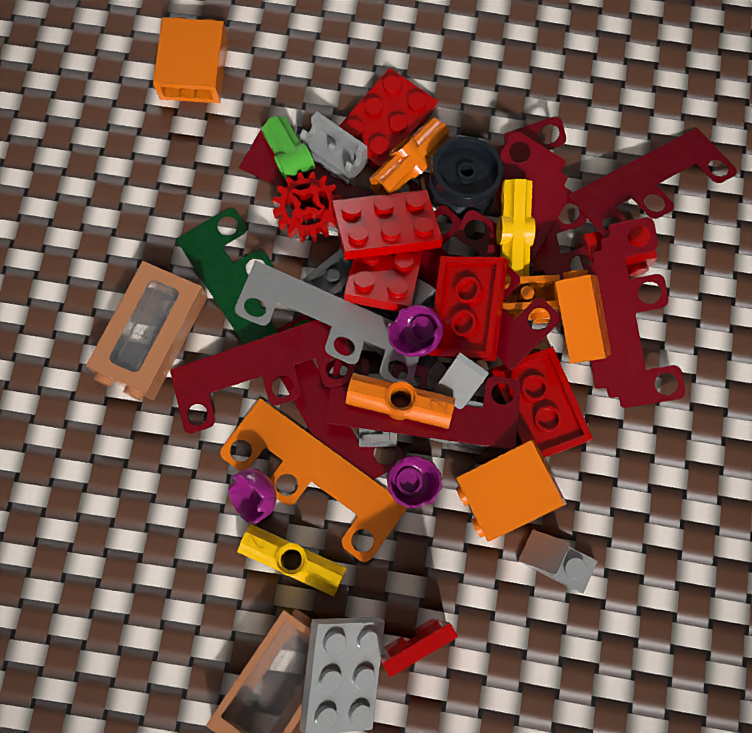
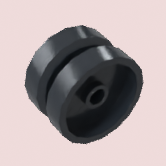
M457 137L448 140L437 150L427 182V191L433 207L437 209L439 206L445 205L461 221L466 212L470 210L477 211L482 215L491 208L503 178V161L497 150L486 141L475 137Z

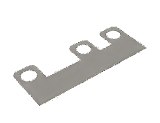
M254 261L235 306L237 315L256 324L267 325L278 302L332 326L325 345V350L330 356L349 364H356L359 360L364 341H367L385 349L380 367V375L384 379L393 383L402 381L412 385L419 357H408L397 353L391 346L387 329L389 323L393 321L259 261ZM250 298L261 300L266 306V313L261 317L249 315L244 308L245 301ZM338 337L350 339L355 347L354 353L349 356L339 354L334 348V340ZM393 360L403 362L408 369L407 377L404 379L394 378L388 371L389 362Z

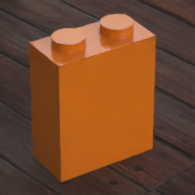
M162 17L153 85L160 100L205 103L221 102L228 36L224 21Z
M584 269L563 273L564 280L555 281L570 364L608 357L611 355L597 275H588V270Z
M533 440L456 478L459 486L456 487L457 494L465 506L470 505L475 516L471 519L474 529L480 538L485 536L487 542L567 504L542 453Z

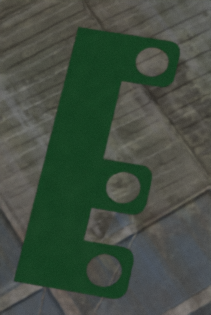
M228 208L178 237L176 241L244 345L279 333L271 320L267 325H259L240 317L235 312V306L248 278L245 271L247 263L253 259H260L265 265L272 268L274 266L261 250H256L233 264L223 246L245 234L247 227L237 211ZM224 217H232L237 221L238 228L232 235H222L217 228L218 222ZM250 298L245 301L244 308L249 315L261 317L266 313L256 298ZM302 320L294 326L290 327L289 329L308 323L310 321Z

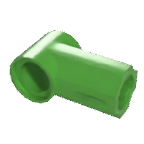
M274 116L268 119L266 124L261 127L262 133L275 154L276 164L285 181L287 177L291 179L298 177L299 172L304 174L315 169L313 158L304 142H299L286 117Z

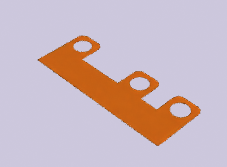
M261 398L220 451V455L225 461L241 471L250 468L264 448H267L283 460L270 478L275 485V489L277 479L283 474H291L298 481V488L292 495H281L276 489L277 499L287 506L295 504L310 482H313L358 515L343 536L341 544L346 551L362 562H368L373 558L408 509V507L396 503L388 490ZM238 440L247 441L252 448L251 456L243 462L234 460L230 454L232 444ZM360 529L368 530L374 538L373 546L366 552L355 550L351 543L353 534Z

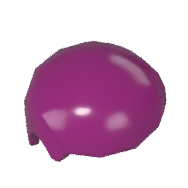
M419 304L400 309L394 322L388 325L389 343L397 353L408 357L425 356L434 351L442 339L444 327L442 319L432 308Z
M406 456L396 461L391 466V469H389L386 478L388 492L396 503L408 508L415 509L433 503L442 488L441 472L432 461L422 456Z
M248 468L232 476V479H236V481L229 486L228 494L235 510L246 523L254 525L273 512L277 502L275 485L267 474L257 468Z

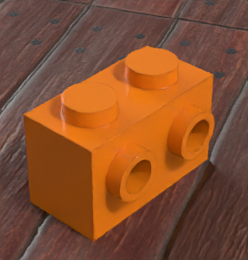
M560 275L520 277V284L503 301V309L513 319H516L533 300L542 298L559 313L560 306L555 281L560 280ZM506 277L505 290L510 285V277ZM537 308L529 314L528 320H532L536 324L548 323L550 315L547 310Z

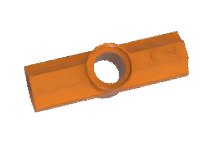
M435 117L429 119L413 136L406 138L389 153L391 157L369 178L370 187L376 195L397 193L409 180L417 177L431 164L429 159L450 139V130L444 122L437 120Z
M353 373L348 387L346 404L385 413L396 420L409 419L448 429L456 398L417 389L407 382L398 381L392 383ZM403 394L409 399L410 404L407 407L398 408L392 404L391 398L394 395Z

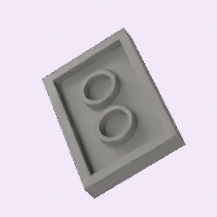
M381 618L312 619L299 728L301 733H344L372 730L385 621Z

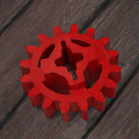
M299 172L297 181L287 177V187L278 186L277 191L280 197H273L272 200L273 205L277 207L273 210L274 218L280 219L277 222L279 229L283 230L288 227V237L292 238L297 233L299 234L300 242H304L306 236H311L312 240L317 242L318 233L328 237V227L336 228L332 213V201L342 200L341 195H335L337 193V186L333 184L327 187V177L323 176L318 181L316 180L315 172H311L309 178L305 179L303 174ZM323 196L329 203L328 210L325 209V205L321 204ZM287 204L294 210L292 218L286 212Z

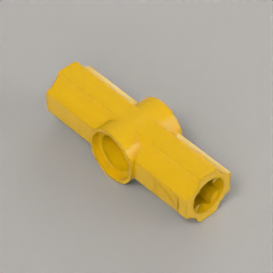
M526 179L503 180L501 216L498 217L496 228L497 244L500 245V257H505L508 260V265L519 277L529 276L530 246L533 245L535 238V219L531 217L532 181Z
M250 524L237 551L335 597L347 570L342 565L253 524ZM289 551H298L302 557L301 565L295 570L286 569L283 563L284 556Z

